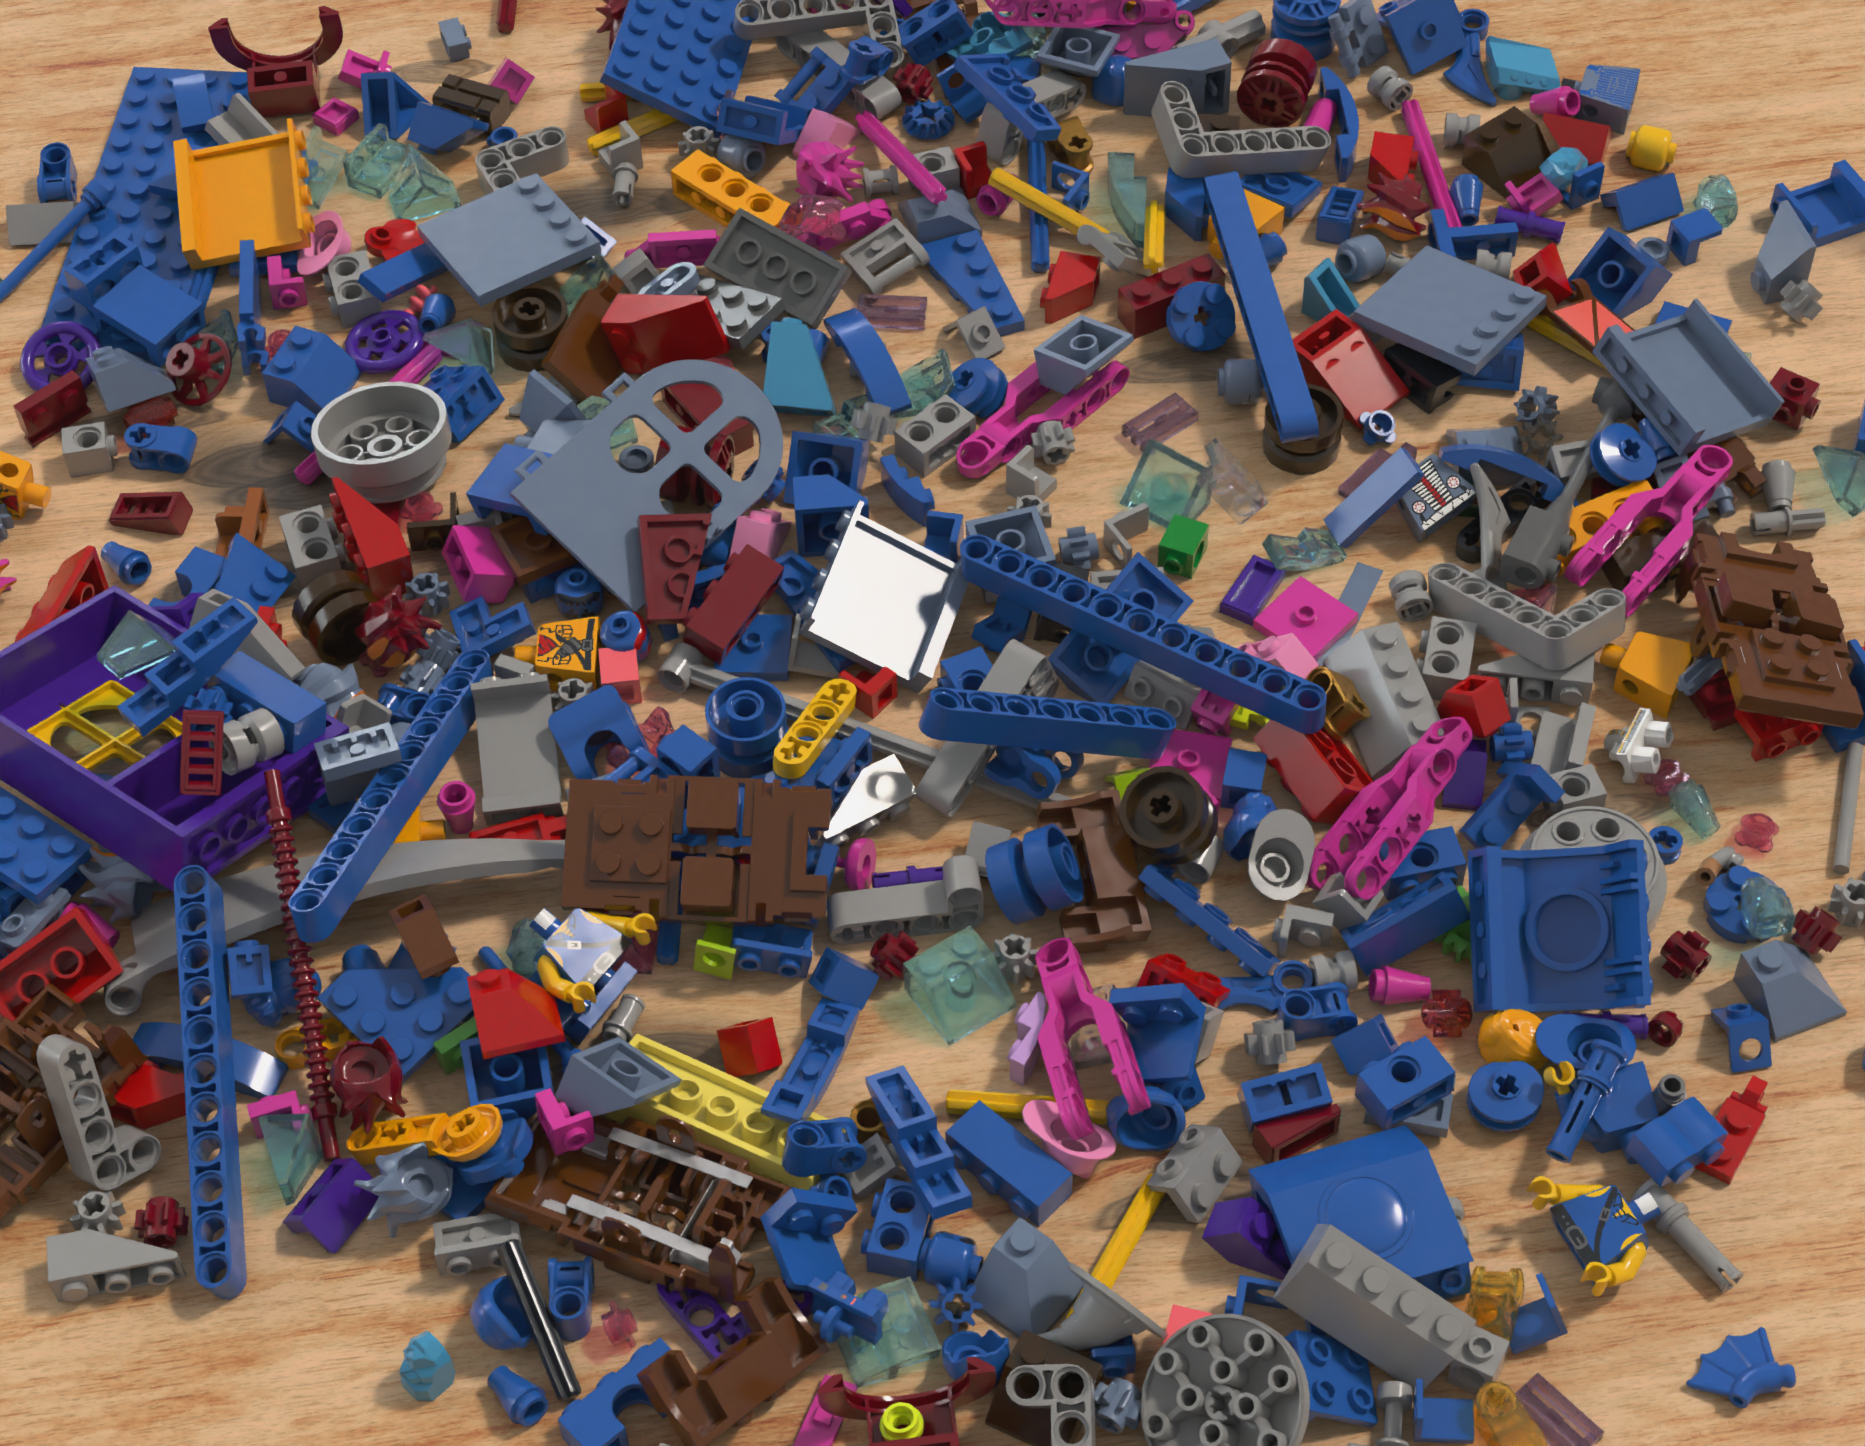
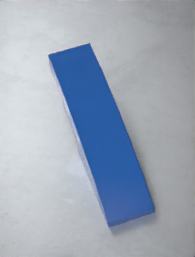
M232 597L171 641L175 652L144 674L148 684L117 706L121 716L142 737L146 736L175 713L186 702L189 695L193 696L234 654L258 623L256 616L235 597Z
M904 1065L865 1077L866 1086L895 1151L932 1219L935 1220L971 1208L972 1194L956 1171L954 1154L937 1129V1116Z

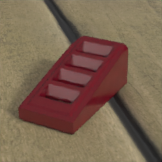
M182 492L120 493L108 521L113 526L169 535H183L193 513V507ZM135 506L132 514H129L131 507Z
M183 709L180 794L221 795L224 711ZM191 724L215 725V732L191 731ZM190 741H215L214 748L190 747ZM190 757L214 758V764L190 763ZM189 774L213 775V780H189Z
M1337 1104L1257 1124L1253 1128L1252 1145L1266 1164L1297 1156L1338 1133L1341 1109Z

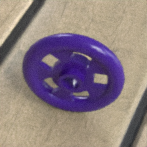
M384 310L365 317L351 329L345 340L344 351L355 360L357 368L362 372L369 374L389 373L404 367L420 352L425 341V334L420 331L418 326L419 319L414 315L401 310ZM387 324L386 327H381L376 329L375 331H372V329L378 326ZM402 325L409 329L403 334H400L397 330ZM367 340V347L358 348L360 341ZM401 343L406 344L407 346L398 353L401 349ZM372 354H375L378 358H381V360L369 359Z
M59 321L48 324L37 330L24 345L20 358L22 376L30 388L37 392L50 384L51 375L61 377L71 370L75 371L81 361L86 363V367L78 376H80L85 389L93 382L85 358L92 357V352L101 348L100 342L96 335L82 324L71 321ZM56 336L60 337L61 342L47 347L46 341ZM77 338L86 345L79 352L71 345ZM44 357L45 368L35 370V358ZM67 358L65 362L58 364L60 359Z

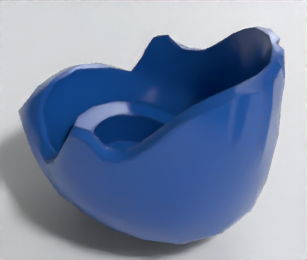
M1111 55L1098 77H1092L1091 93L1096 101L1112 106H1123L1124 65L1126 61L1132 60L1130 57Z
M990 1329L983 1337L977 1332L960 1331L944 1339L942 1344V1362L946 1372L953 1381L959 1379L966 1372L967 1358L977 1357L995 1367V1386L998 1385L1004 1365L1010 1356L1009 1338H1001L995 1331Z

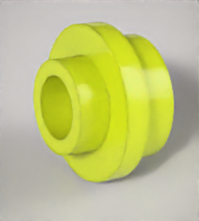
M898 1402L892 1404L885 1410L880 1419V1432L885 1441L921 1437L924 1430L923 1417L916 1408L908 1403ZM899 1425H908L906 1428L896 1429Z

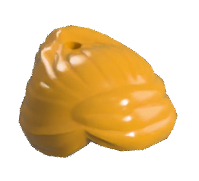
M1507 1009L1487 1016L1481 1023L1477 1035V1045L1481 1057L1487 1064L1492 1062L1509 1063L1524 1061L1533 1066L1537 1071L1544 1066L1545 1062L1549 1061V1059L1543 1056L1536 1044L1535 1034L1542 1020L1522 1009Z

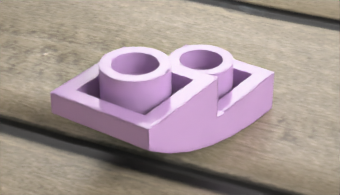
M1039 991L1030 1004L1025 1002L1017 1012L1015 1017L1017 1040L1012 1045L1007 1060L1010 1062V1080L1022 1086H1025L1041 1054L1037 1036L1045 1020L1046 1003L1045 994Z

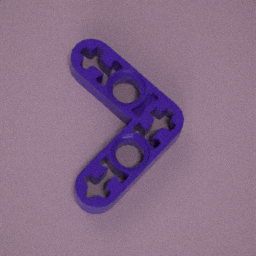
M673 1278L669 1280L667 1286L657 1283L658 1296L662 1305L710 1361L724 1352H721L719 1339L715 1336L719 1331L721 1338L728 1345H733L752 1331L741 1311L730 1318L710 1294L686 1287L684 1292L689 1301L684 1305V1300L675 1290L671 1292L669 1290V1284L674 1282ZM783 1280L789 1294L792 1292L797 1296L803 1294L804 1302L800 1304L796 1300L794 1302L802 1314L808 1317L812 1313V1292L789 1289ZM699 1310H708L714 1315L713 1321L702 1327L695 1326L691 1323L690 1319Z

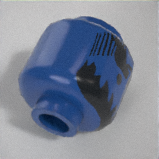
M570 568L562 572L556 579L554 586L559 612L565 618L574 620L595 617L601 612L605 601L602 583L586 568Z
M939 1231L933 1238L927 1237L925 1239L919 1256L918 1271L923 1272L927 1284L935 1286L936 1283H939L944 1288L951 1286V1280L953 1276H956L960 1280V1288L964 1290L970 1280L975 1281L983 1266L984 1257L977 1255V1245L974 1239L947 1231Z

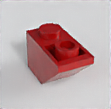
M1375 131L1367 179L1373 184L1380 185L1378 173L1381 172L1392 180H1404V176L1407 174L1414 181L1415 174L1409 172L1410 170L1416 171L1419 151L1413 150L1415 136Z
M1552 242L1512 271L1516 283L1530 287L1534 291L1548 290L1557 305L1573 294L1557 247Z
M1060 251L1057 263H1051L1049 268V288L1043 287L1041 292L1040 308H1045V323H1055L1093 305L1100 283L1101 257Z
M1474 674L1447 690L1436 709L1441 720L1450 717L1464 718L1471 727L1472 734L1477 738H1486L1494 735L1500 726L1511 720L1499 678Z
M146 1060L140 1067L136 1066L137 1068L125 1082L116 1088L118 1092L114 1095L117 1100L113 1107L108 1105L111 1118L143 1130L186 1116L184 1074L176 1073L174 1075L161 1070L158 1065Z

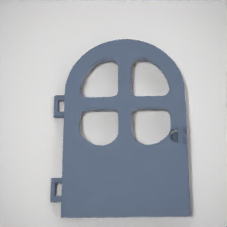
M705 360L673 361L648 371L636 381L627 373H623L601 393L610 403L551 457L548 458L537 449L514 470L523 481L510 492V496L630 611L637 613L645 606L637 519L639 515L670 514L662 506L659 497V490L668 479L682 467H691L721 496V503L711 512L712 517L705 539L704 551L739 516H742L766 493L779 470L783 454V435L774 407L762 390L749 378L722 364ZM695 383L714 388L721 396L722 405L695 430L688 433L681 431L653 403V396L656 393L678 384ZM622 384L628 387L618 397L613 393ZM630 418L642 420L670 449V452L644 473H631L622 469L616 463L611 453L610 437L612 433ZM736 419H743L751 423L759 436L757 465L751 476L741 482L733 480L704 451V447ZM537 460L541 465L533 473H528L526 469Z

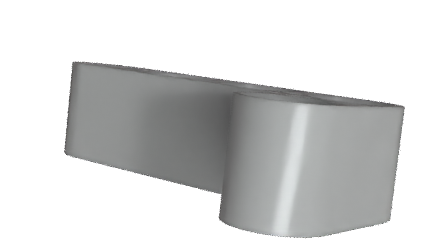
M1058 69L1022 84L1033 89L1036 93L1034 101L1043 104L1053 118L1076 109L1086 94L1085 84ZM987 102L982 113L976 142L984 141L987 146V156L1007 166L1016 158L1019 152L1023 132L1013 123L1007 121L999 109Z
M958 855L949 858L942 867L943 880L846 891L830 896L827 899L826 911L831 940L837 944L849 945L874 942L888 932L897 937L901 931H904L908 936L915 937L965 931L979 926L984 919V905L977 860L968 855Z
M57 1034L50 1035L42 1040L36 1053L37 1062L75 1177L101 1190L109 1191L155 1166L160 1159L162 1151L158 1138L133 1126L123 1125L117 1128L114 1127L89 1048L82 1043ZM78 1090L77 1096L75 1097V1099H73V1098H74V1094H75L76 1091Z
M1073 1364L1022 1365L1010 1372L1006 1381V1390L1012 1401L1030 1409L1051 1408V1446H1096L1095 1391L1093 1379L1087 1371ZM1070 1374H1079L1084 1381L1082 1393L1075 1398H1066L1061 1390L1063 1379ZM1025 1375H1035L1039 1381V1391L1030 1399H1022L1017 1392V1384ZM1079 1419L1085 1427L1084 1437L1078 1443L1068 1444L1063 1439L1062 1428L1067 1421Z

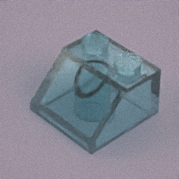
M971 925L903 963L905 991L949 1046L1016 1007V1002L993 952Z

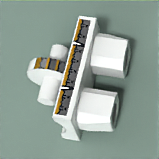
M1639 708L1629 728L1624 727L1622 730L1613 729L1608 732L1604 739V746L1609 752L1611 760L1622 763L1625 769V773L1622 776L1623 782L1634 784L1640 772L1657 773L1661 764L1659 748L1653 747L1669 748L1674 740V735L1670 722L1654 721L1651 709Z

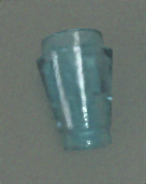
M1688 779L1675 786L1668 793V797L1671 800L1669 806L1698 833L1701 839L1711 836L1720 829L1721 825L1717 821L1715 812L1702 784H1697L1694 779Z

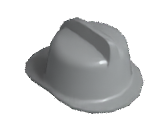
M1288 809L1272 811L1260 820L1255 831L1247 863V874L1252 885L1261 895L1271 900L1286 901L1293 899L1303 891L1307 882L1315 849V836L1312 826L1303 815Z

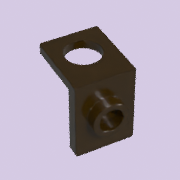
M456 492L450 493V519L407 523V534L411 551H436L443 549L452 526L457 525L456 515H460Z

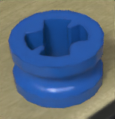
M1659 826L1652 829L1649 834L1657 846L1663 864L1668 865L1676 862L1681 855L1683 845L1681 834L1669 826ZM1658 841H1665L1666 846L1670 848H1663V845L1658 843Z

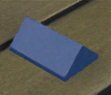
M1442 871L1372 912L1367 921L1343 928L1339 932L1367 978L1370 976L1372 969H1380L1383 965H1390L1469 920L1470 914L1454 883Z

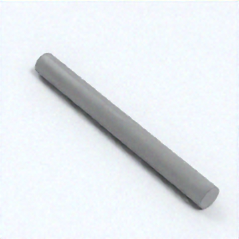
M1852 742L1847 747L1833 871L1837 874H1847L1850 868L1863 745L1857 742Z

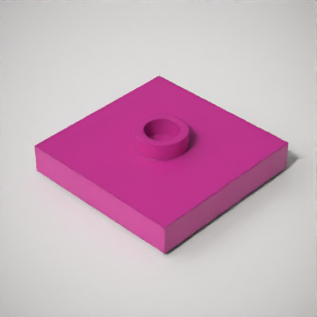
M1300 576L1253 620V628L1266 637H1277L1293 633L1317 661L1358 622V613Z
M1174 729L1163 756L1159 759H1150L1149 768L1173 766L1187 771L1192 777H1197L1218 800L1219 806H1221L1223 778L1233 738Z

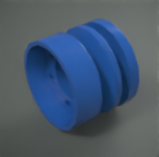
M1273 0L1270 39L1292 40L1307 49L1315 61L1324 59L1334 51L1337 45L1336 41H1332L1329 34L1331 27L1328 17L1332 14L1340 13L1338 8L1341 7V0Z

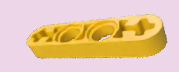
M832 679L822 686L774 749L772 767L778 776L786 779H797L806 774L854 710L857 690L853 683L844 679ZM823 715L828 716L832 719L822 720L815 718V716ZM799 737H812V738H814V739H816V740H814V741H804V740H800V739H798V738H799Z

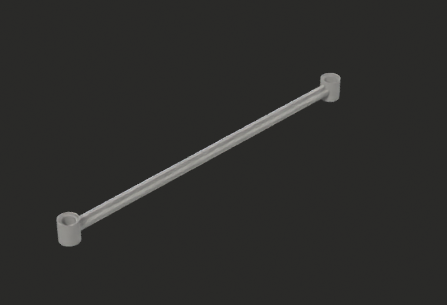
M687 643L675 644L657 672L659 682L667 689L677 693L685 692L690 683L714 691L721 684L739 677L703 665L704 658L695 647ZM782 693L786 704L787 718L796 721L809 703ZM823 715L815 716V718L822 720L832 719L828 716ZM849 717L834 735L843 739L849 738L855 729L860 727L871 732L873 750L889 756L894 754L897 759L925 769L930 767L940 751ZM983 771L974 784V787L1034 809L1038 808L1040 802L1072 799L1056 792L1047 798L1036 799L1016 787L996 783L988 778ZM1215 836L1212 844L1200 857L1185 864H1177L1179 873L1194 883L1203 884L1208 882L1224 851L1222 841Z

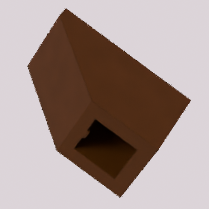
M425 893L388 910L404 948L422 980L427 977L441 976L448 972L451 966L459 963L458 957Z

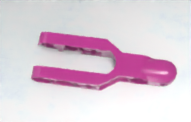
M985 0L1001 24L1012 26L1092 28L1102 25L1132 26L1139 23H1167L1174 19L1177 4L1172 0H994L993 2ZM1129 1L1136 2L1133 10L1123 12V7ZM999 11L1014 13L1010 16L1005 17L1001 16L999 14ZM1031 13H1046L1041 18H1035L1031 15ZM1066 14H1072V18H1069Z
M1117 360L1110 362L1102 370L1095 372L1092 378L1077 390H1071L1044 413L1030 415L1020 424L1017 417L1051 390L1040 385L1035 361L1008 383L1005 405L989 417L978 430L961 442L956 453L957 469L963 476L970 479H978L987 475L1000 463H1008L1026 445L1030 446L1033 443L1031 433H1036L1038 426L1046 421H1060L1063 429L1071 427L1073 430L1125 386L1130 375L1129 368Z
M1703 445L1674 473L1662 488L1631 494L1574 556L1564 573V577L1577 586L1583 587L1645 518L1660 517L1668 520L1673 525V530L1654 549L1652 558L1640 572L1635 571L1631 575L1629 584L1622 591L1626 596L1625 618L1630 617L1687 554L1689 540L1693 536V519L1709 502L1715 490L1728 477L1733 464L1731 455L1719 446Z
M1450 717L1432 723L1417 744L1412 745L1389 773L1361 789L1314 849L1308 879L1305 884L1308 888L1321 890L1330 875L1341 872L1345 876V890L1352 897L1369 900L1378 894L1433 823L1435 799L1453 777L1456 771L1457 760L1467 749L1473 738L1472 729L1464 718ZM1440 728L1443 729V736H1438ZM1346 834L1349 839V845L1346 852L1341 854L1339 844L1341 838ZM1387 842L1389 853L1382 862L1379 852L1382 844ZM1324 863L1327 870L1326 877L1319 883L1317 870ZM1364 870L1366 884L1359 891L1357 888V877Z
M1064 937L1048 942L1039 949L1035 956L1042 986L1049 1005L1048 1013L1037 1039L1062 1122L1071 1139L1077 1141L1094 1133L1068 1046L1070 1038L1080 1028L1091 1024L1097 1025L1102 1043L1112 1058L1115 1068L1111 1069L1129 1105L1128 1113L1130 1116L1150 1108L1151 1104L1124 1022L1115 1012L1111 1003L1094 995L1080 955L1071 940Z

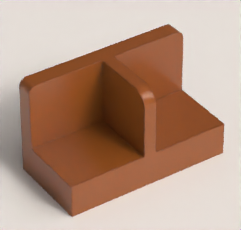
M249 487L245 506H227L224 512L216 514L215 522L219 532V539L215 554L227 557L230 541L236 532L262 550L269 516V507L263 488Z

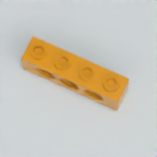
M699 149L670 170L673 195L726 228L740 207L785 233L790 232L794 235L798 233L796 208L789 202L779 199L764 187L756 185L746 179L741 173L733 171L720 163L716 158L708 156Z
M1647 479L1631 483L1573 507L1569 524V535L1574 536V542L1567 558L1560 555L1557 556L1556 560L1561 561V567L1556 578L1566 571L1574 556L1593 537L1588 532L1595 534L1631 494L1653 490ZM1660 517L1645 518L1627 539L1663 530L1665 519Z

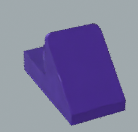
M1472 739L1467 749L1457 760L1456 771L1443 788L1442 807L1477 811L1482 805L1487 765L1485 740Z

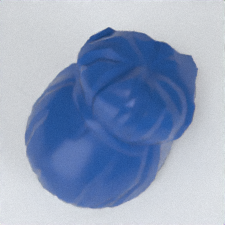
M1250 792L1242 797L1234 806L1233 816L1225 826L1222 838L1225 852L1233 859L1241 861L1249 858L1254 834L1260 820L1269 812L1278 810L1270 796H1265L1260 792Z
M289 957L270 961L272 995L240 998L246 1011L261 1025L273 1028L281 1023L283 1016L298 1013L296 1006L300 1004V1001L294 999V995L298 993V990L292 987L296 979L290 975L295 968L289 966V961L292 960ZM316 972L312 979L317 980L318 984L313 989L317 990L320 995L322 984L320 976Z

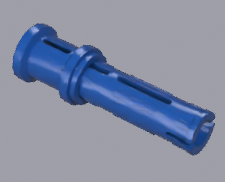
M1594 1039L1590 1047L1593 1052L1585 1068L1580 1069L1576 1075L1578 1087L1563 1114L1550 1144L1546 1148V1153L1557 1161L1570 1163L1572 1155L1588 1126L1600 1098L1610 1094L1613 1088L1611 1080L1619 1064H1624L1628 1057L1623 1049L1609 1041Z

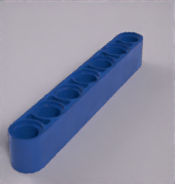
M940 687L931 691L918 724L919 729L926 736L942 741L1159 759L1163 756L1176 727V720L1167 711L1152 707Z

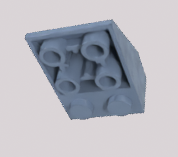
M1217 38L1126 61L1124 65L1123 112L1125 115L1152 117L1151 110L1162 84L1167 81H1177L1188 89L1197 113L1213 115L1228 113L1232 62Z

